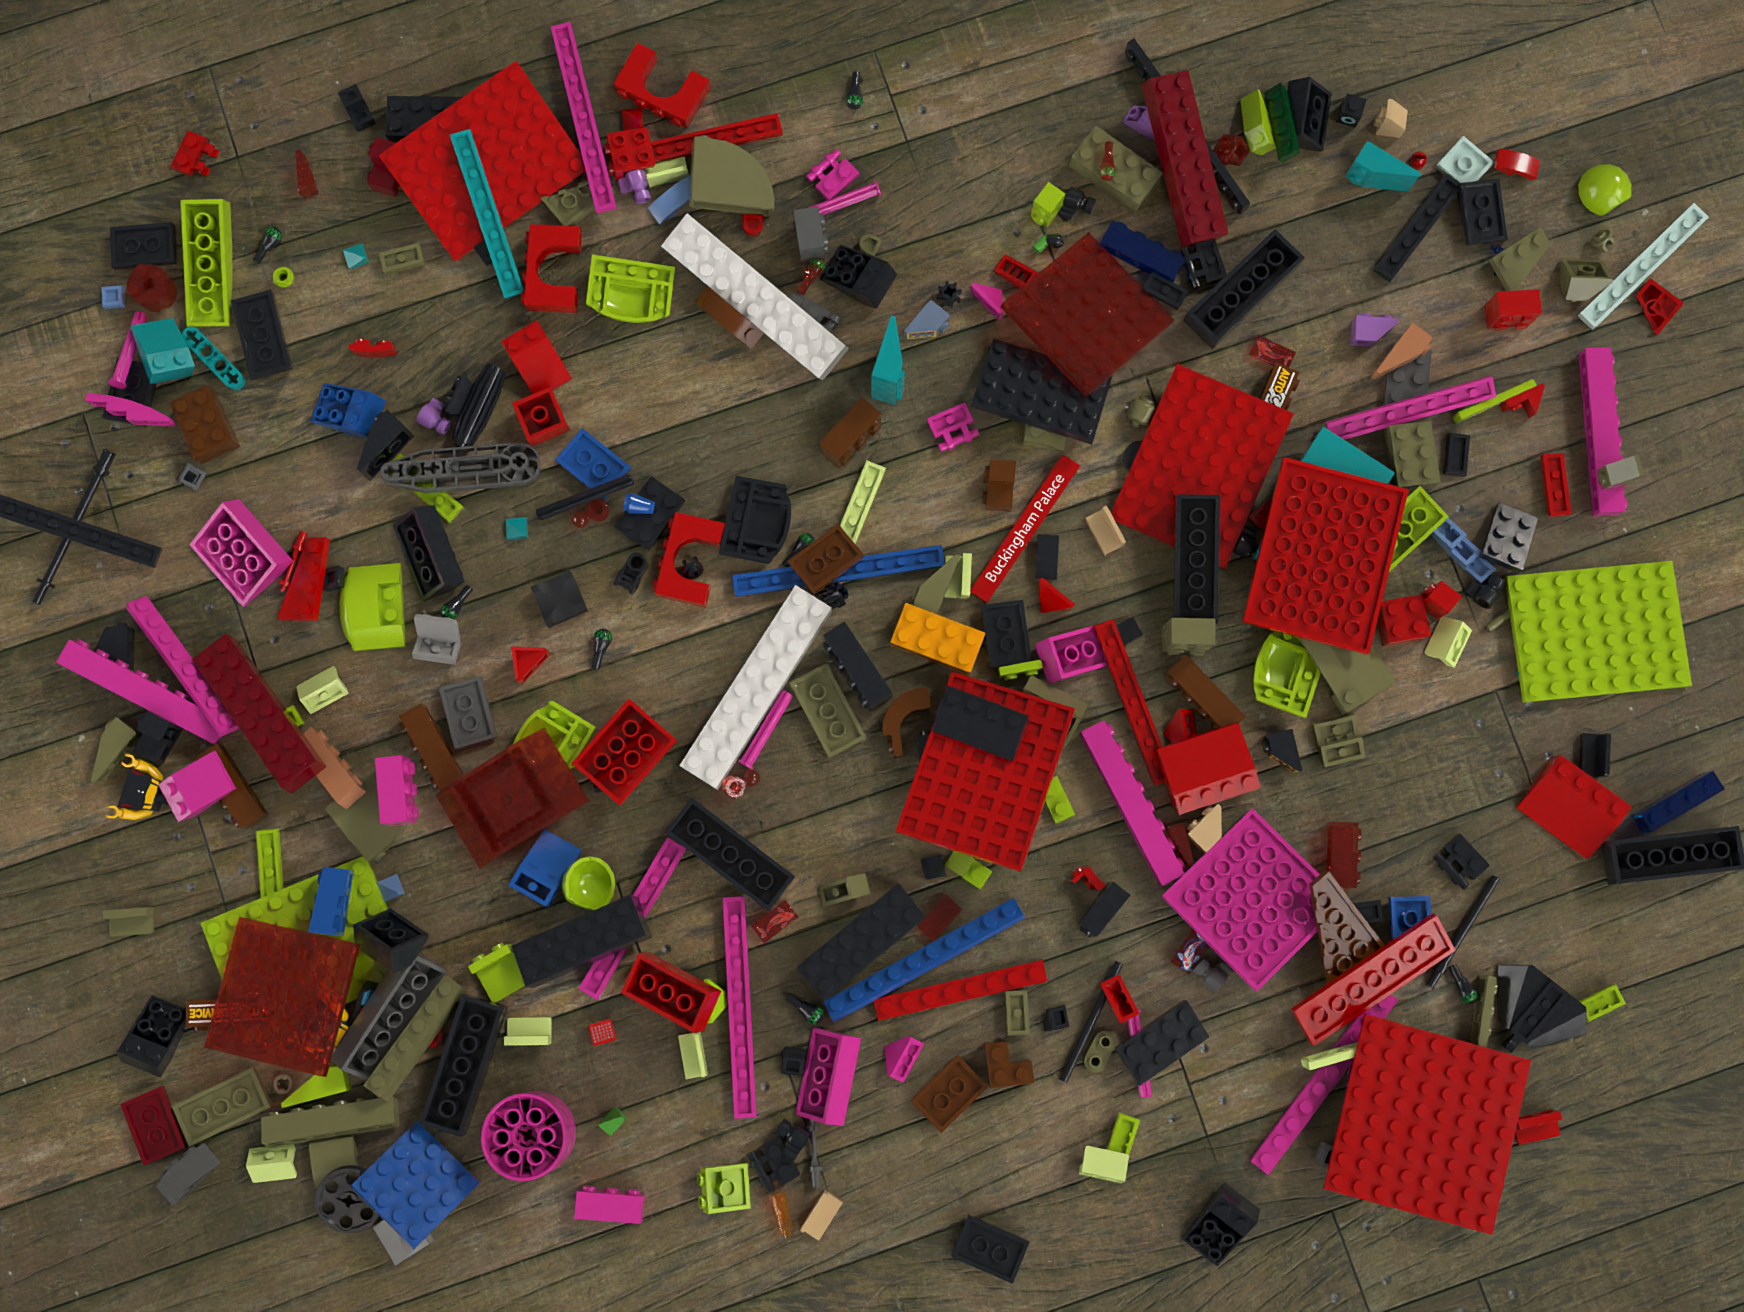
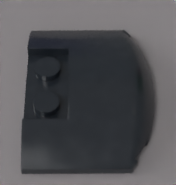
M736 476L719 555L767 564L773 561V558L780 552L786 541L791 523V501L787 495L785 484Z

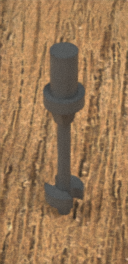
M810 1119L811 1126H806V1130L811 1131L812 1163L809 1166V1172H811L812 1187H821L820 1171H822V1166H819L817 1160L815 1131L820 1129L819 1125H815V1121Z

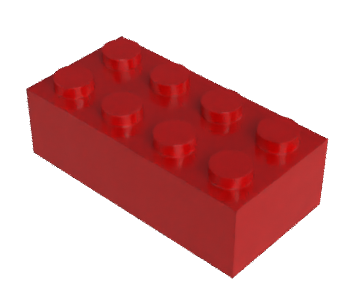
M650 952L638 953L621 991L625 996L693 1033L705 1030L722 992Z

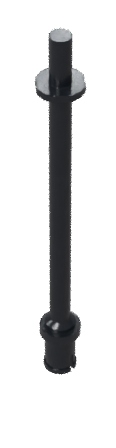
M103 449L97 464L92 468L94 476L73 519L82 521L102 478L109 475L110 472L108 470L117 454ZM62 539L43 580L37 578L36 581L41 584L33 598V603L41 605L48 588L55 589L56 586L51 582L71 540Z

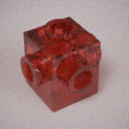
M1223 134L1213 148V151L1223 165L1240 166L1250 152V148L1241 136Z

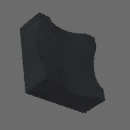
M570 570L548 581L531 586V590L548 628L588 612Z

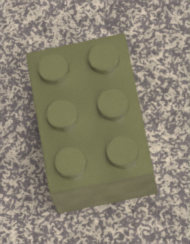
M1431 421L1389 425L1383 431L1388 468L1395 472L1390 480L1391 485L1409 489L1410 491L1417 489L1419 486L1423 489L1434 488L1441 483Z
M1171 618L1162 627V652L1168 653V656H1181V653H1189L1191 657H1201L1202 654H1205L1215 645V619Z

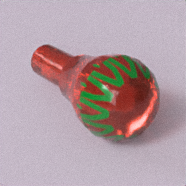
M1111 141L1105 142L1104 157L1098 171L1100 178L1104 181L1113 180L1117 174L1113 157V142Z
M812 258L807 263L804 280L797 290L798 293L805 295L811 283L822 275L825 270V264L821 259Z

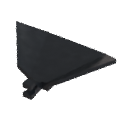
M1497 965V1020L1513 1033L1502 1043L1509 1052L1512 1053L1521 1041L1534 1049L1586 1034V1006L1533 965Z

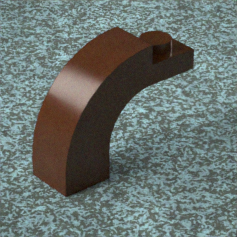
M708 285L705 286L694 300L705 312L751 349L764 334L762 330Z
M928 687L916 688L903 693L893 701L885 714L882 735L883 738L891 737L892 740L888 741L889 753H894V758L903 757L900 738V726L903 720L914 712L931 709Z

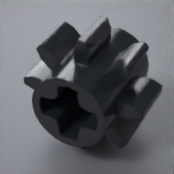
M946 281L943 287L938 286L940 294H937L936 299L942 300V307L950 305L953 308L955 302L960 303L961 299L958 295L962 294V289L957 290L956 282L949 284ZM946 292H950L952 297H949Z
M839 582L828 584L825 587L826 591L822 594L824 603L832 607V609L846 605L845 599L849 595L847 588L839 584Z

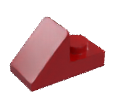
M1544 383L1506 399L1499 405L1502 412L1508 410L1514 412L1523 407L1527 416L1531 418L1537 413L1545 385Z

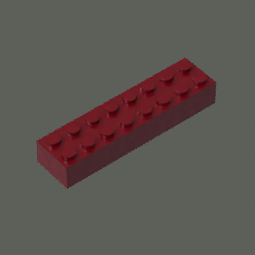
M1189 70L1150 78L1141 86L1181 248L1212 239H1220L1228 235V229Z
M225 633L192 659L282 789L292 794L326 768L322 759L236 639Z

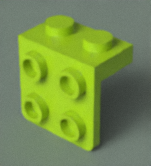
M500 943L491 948L492 953L487 956L481 954L472 959L473 964L468 966L472 974H477L490 1000L494 1003L525 986L511 944L504 945Z

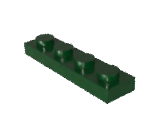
M1280 82L1264 92L1277 157L1280 162L1284 163L1300 154L1286 85Z

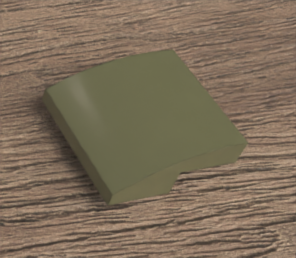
M1352 713L1312 723L1323 767L1366 757L1363 740L1358 732L1355 714Z
M354 1134L309 1142L311 1168L316 1189H318L327 1174L334 1169L347 1165L358 1166V1151ZM349 1173L347 1175V1179L351 1183H354L359 1178L356 1173ZM335 1181L327 1182V1187L338 1186Z

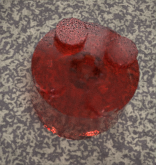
M140 264L136 266L128 278L126 288L128 294L147 311L160 312L162 309H168L176 300L177 287L173 279L156 265Z

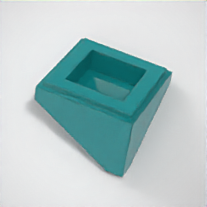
M363 243L343 250L349 269L369 263Z
M527 517L505 519L507 540L528 539Z

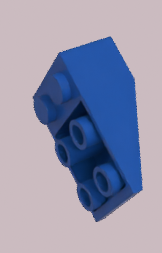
M324 383L310 422L367 439L371 425L375 422V417L383 411L386 400L370 391Z
M545 829L520 864L508 886L545 907H550L562 887L564 873L569 865L577 861L583 850Z

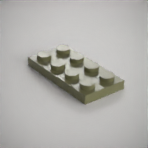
M827 663L789 682L828 758L867 739Z
M252 1067L172 1106L190 1147L271 1108L272 1104L256 1067Z

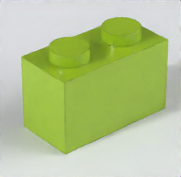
M1050 182L1046 184L1034 200L1031 211L1033 221L1045 227H1048L1059 213L1065 198V193Z

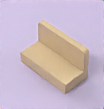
M1107 505L1102 507L1100 511L1085 518L1104 556L1125 545L1126 541Z
M824 1189L802 1224L800 1231L808 1233L819 1241L843 1201Z

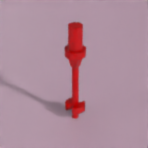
M300 531L295 544H292L291 548L294 549L293 561L288 567L284 580L279 579L278 584L282 585L280 589L282 592L290 585L288 580L299 553L304 549L303 546L308 535L306 532Z

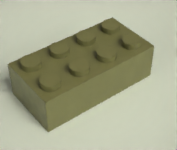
M1098 126L1092 129L1072 155L1069 167L1134 213L1138 211L1160 182L1163 172ZM1103 167H1105L1107 173L1108 167H1110L1111 173L1113 168L1116 174L1115 178L1112 176V180L1107 181L1106 177L1105 181V176L1109 175L1108 171L1107 175H1103L1104 179L1102 180L1101 176H1099L1100 171L1102 170L1103 173Z

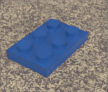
M583 428L555 459L557 463L590 489L625 476L631 470L627 463ZM606 495L601 498L605 500L609 495Z

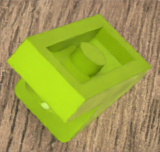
M956 851L952 853L944 865L979 890L992 873L991 870L977 862L973 857Z

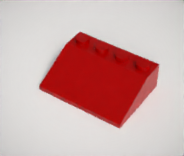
M628 699L571 764L621 806L678 740L632 700Z
M1238 722L1156 749L1172 807L1179 815L1261 788L1255 765Z
M1562 755L1551 757L1516 808L1588 860L1620 825L1632 806Z

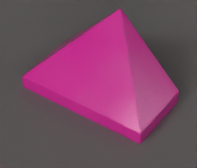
M973 283L970 293L999 321L1003 314L1002 290Z
M906 1036L884 1046L887 1075L904 1083L924 1043Z

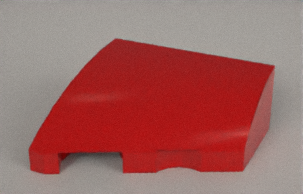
M1651 278L1636 295L1656 335L1662 331L1684 304V302Z

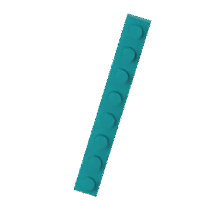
M467 129L450 134L504 298L519 295L524 289L471 130Z

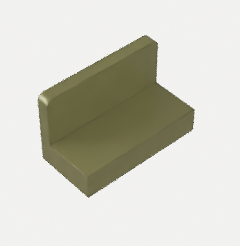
M154 907L103 910V919H109L110 936L154 933Z

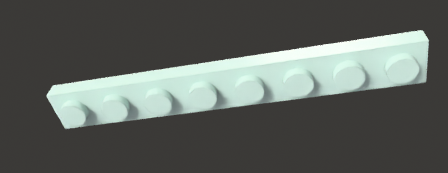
M1693 203L1612 284L1607 286L1577 316L1593 330L1700 227L1709 216Z

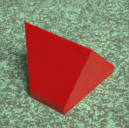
M511 646L515 679L523 685L551 653L546 648Z

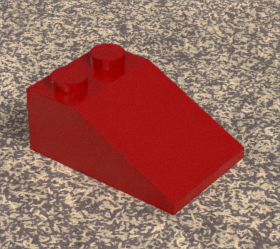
M537 320L501 341L532 394L549 387L555 390L572 380V377Z

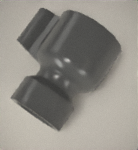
M1202 958L1192 971L1197 976H1202L1203 984L1211 992L1215 993L1225 983L1233 969L1224 961L1211 968L1209 962Z

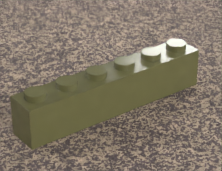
M444 975L363 1086L379 1098L389 1102L456 1010L462 995L467 994L469 991Z
M393 1096L389 1102L379 1097L371 1100L369 1098H358L353 1103L338 1101L334 1103V1106L314 1105L309 1110L295 1108L291 1109L290 1113L271 1112L269 1116L261 1117L262 1144L268 1148L400 1127L399 1103Z

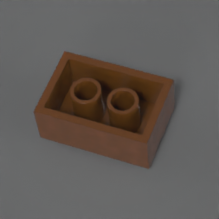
M209 385L169 402L193 458L201 464L240 447L218 395Z
M862 397L819 442L820 453L838 469L842 465L844 467L847 466L853 458L851 455L856 450L858 452L861 451L867 444L866 440L871 435L874 437L880 431L881 413Z

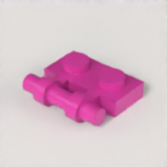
M837 149L827 153L824 156V160L818 165H814L810 169L811 172L806 175L809 182H812L815 178L820 181L815 185V188L826 200L837 197L859 177V172L846 159L840 164L836 161L841 156ZM828 166H831L833 170L825 176L823 171Z
M965 402L927 418V423L934 438L937 439L943 436L945 442L938 444L940 452L947 449L949 451L955 449L956 445L963 442L973 441L972 438L979 436L977 428L968 430L967 425L973 423V418ZM958 429L961 430V435L951 438V432Z

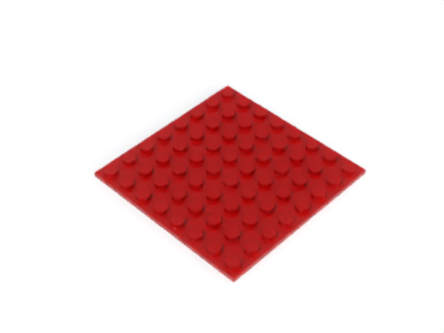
M1364 1014L1323 1189L1492 1235L1531 1060Z

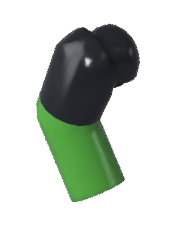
M1057 233L1046 234L1032 248L1037 254H1040L1048 245H1053L1054 248L1062 247L1064 240Z

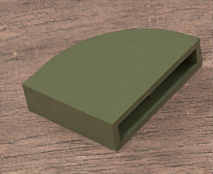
M704 135L694 138L691 153L689 207L741 214H762L766 217H771L774 211L773 188L768 175L760 163L747 151L732 143L711 139Z
M390 753L387 757H389V756H398V755H397V754H394V753ZM375 766L361 778L364 782L361 786L365 789L366 793L348 809L339 805L335 800L325 808L326 812L368 862H379L387 855L385 852L397 842L408 825L387 826L380 824Z

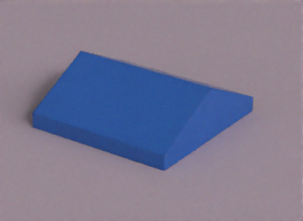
M1430 896L1389 897L1392 940L1431 914Z

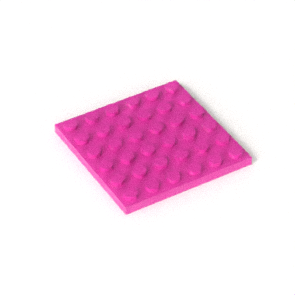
M1252 808L1162 895V898L1257 992L1317 932L1309 883L1320 874Z

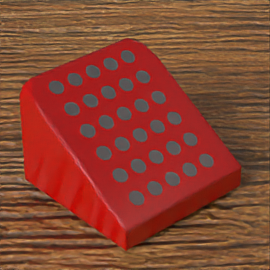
M611 1019L588 1025L593 1046L617 1040Z

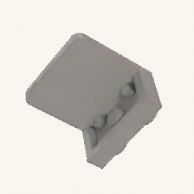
M416 614L414 622L418 637L412 652L413 659L455 665L461 647L457 621L449 617L441 618L428 614Z

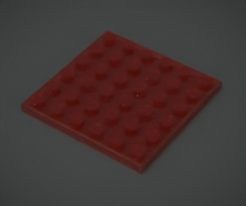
M1089 232L1000 306L1086 397L1174 322V319L1147 292L1142 290L1141 285Z
M239 917L204 1048L327 1077L361 944Z

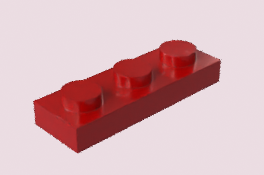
M1564 453L1543 454L1540 456L1548 518L1570 516L1572 512Z

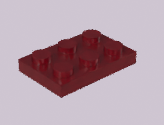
M160 1086L120 1104L143 1166L188 1147L164 1086Z

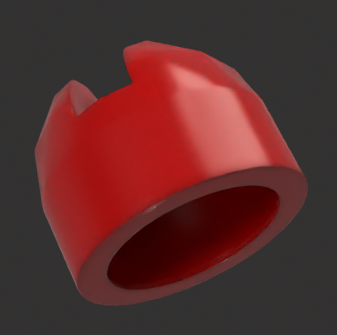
M1421 151L1413 153L1409 159L1410 166L1415 170L1422 169L1427 163V156Z

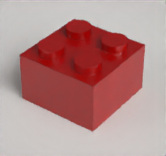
M1540 289L1498 291L1485 304L1487 329L1494 328L1495 331H1502L1508 327H1515L1516 330L1528 328L1542 314Z
M551 387L512 403L525 436L532 447L571 431Z
M1422 594L1382 601L1377 621L1383 647L1423 640L1431 636Z

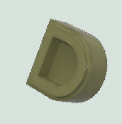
M873 234L862 236L859 241L860 252L875 257L883 244V240Z

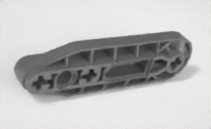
M526 443L427 449L385 463L381 467L380 475L387 485L422 493L514 487L533 482L541 471V461L537 451ZM496 449V454L478 455V451ZM525 449L529 450L527 456L523 453ZM474 451L475 454L474 456L457 457L456 452ZM453 453V457L436 458L435 454ZM432 454V459L414 460L417 457ZM522 461V467H517V462ZM529 461H538V465L530 466ZM495 463H498L499 469H494ZM434 468H437L436 473L432 474ZM485 468H490V470L480 471ZM417 469L418 473L415 476H409V471ZM394 471L395 473H393V477H389V475H391V472ZM498 478V483L480 484L481 479ZM501 478H504L507 482H501ZM459 481H477L475 485L459 486ZM455 482V486L438 487L437 483ZM434 483V488L416 487L417 484Z

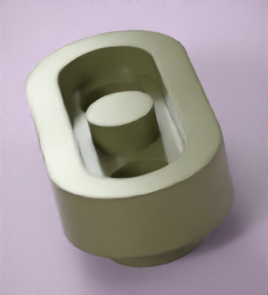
M1102 1030L1094 1036L1083 1059L1084 1066L1089 1071L1094 1073L1100 1072L1107 1064L1116 1046V1038L1111 1032ZM1103 1038L1109 1039L1107 1046L1102 1045L1101 1041ZM1094 1057L1099 1059V1063L1096 1066L1091 1063Z

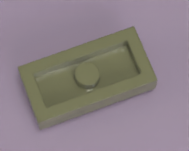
M420 243L379 253L385 275L426 265Z
M1027 990L1005 991L1007 1035H1030Z

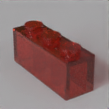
M1332 821L1328 822L1326 870L1331 873L1341 888H1357L1361 878L1360 872L1357 871L1358 863L1361 860V851L1358 850V841L1361 840L1362 835L1361 828H1358L1359 823Z

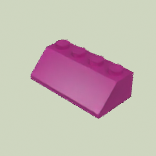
M813 1028L795 1115L824 1124L844 1126L861 1038Z

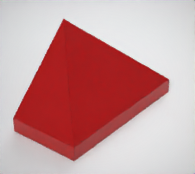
M642 108L622 109L623 131L644 127Z
M1044 578L1039 580L1038 592L1041 613L1071 611L1075 603Z
M1178 709L1163 733L1172 743L1197 735L1194 709Z
M1120 974L1100 983L1120 1024L1140 1014Z

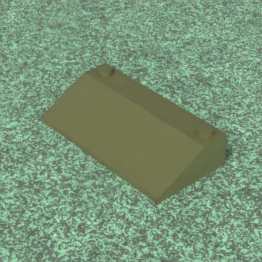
M1299 637L1333 691L1334 695L1330 698L1341 715L1396 683L1373 645H1371L1369 655H1364Z

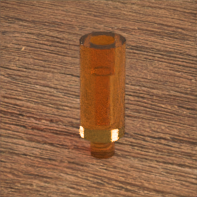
M786 1193L773 1194L770 1196L778 1231H782L784 1239L792 1237L791 1229L794 1228Z

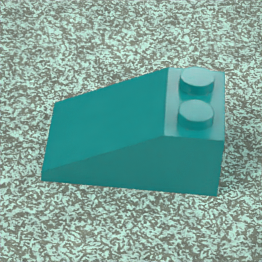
M1367 141L1345 177L1351 183L1361 187L1408 192L1421 173Z
M173 318L130 326L150 384L192 376L195 365L189 348Z

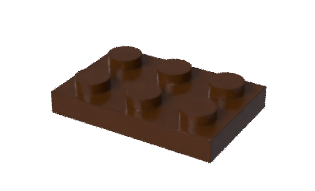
M837 524L789 559L788 564L813 595H815L864 558V554L841 526Z
M957 1054L911 1099V1102L942 1133L988 1088V1085Z

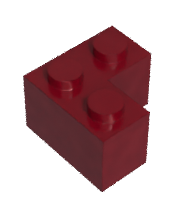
M375 137L374 143L370 145L368 150L369 157L374 163L373 169L367 175L368 185L372 191L396 197L400 185L378 156L396 143Z

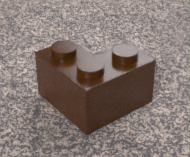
M990 459L989 466H985L983 483H987V491H983L982 504H986V510L1011 512L1016 461Z
M1006 1040L984 1043L988 1081L991 1089L1034 1083L1032 1061L1030 1059L1009 1062Z

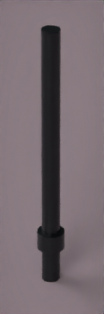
M1492 875L1451 943L1456 951L1499 883L1500 879ZM1456 951L1434 965V971L1426 982L1428 987L1433 989L1441 975H1445L1448 970L1447 966Z
M1115 961L1109 975L1105 976L1104 981L1119 975L1123 964ZM1103 989L1059 1078L1065 1083L1068 1082L1107 1000Z

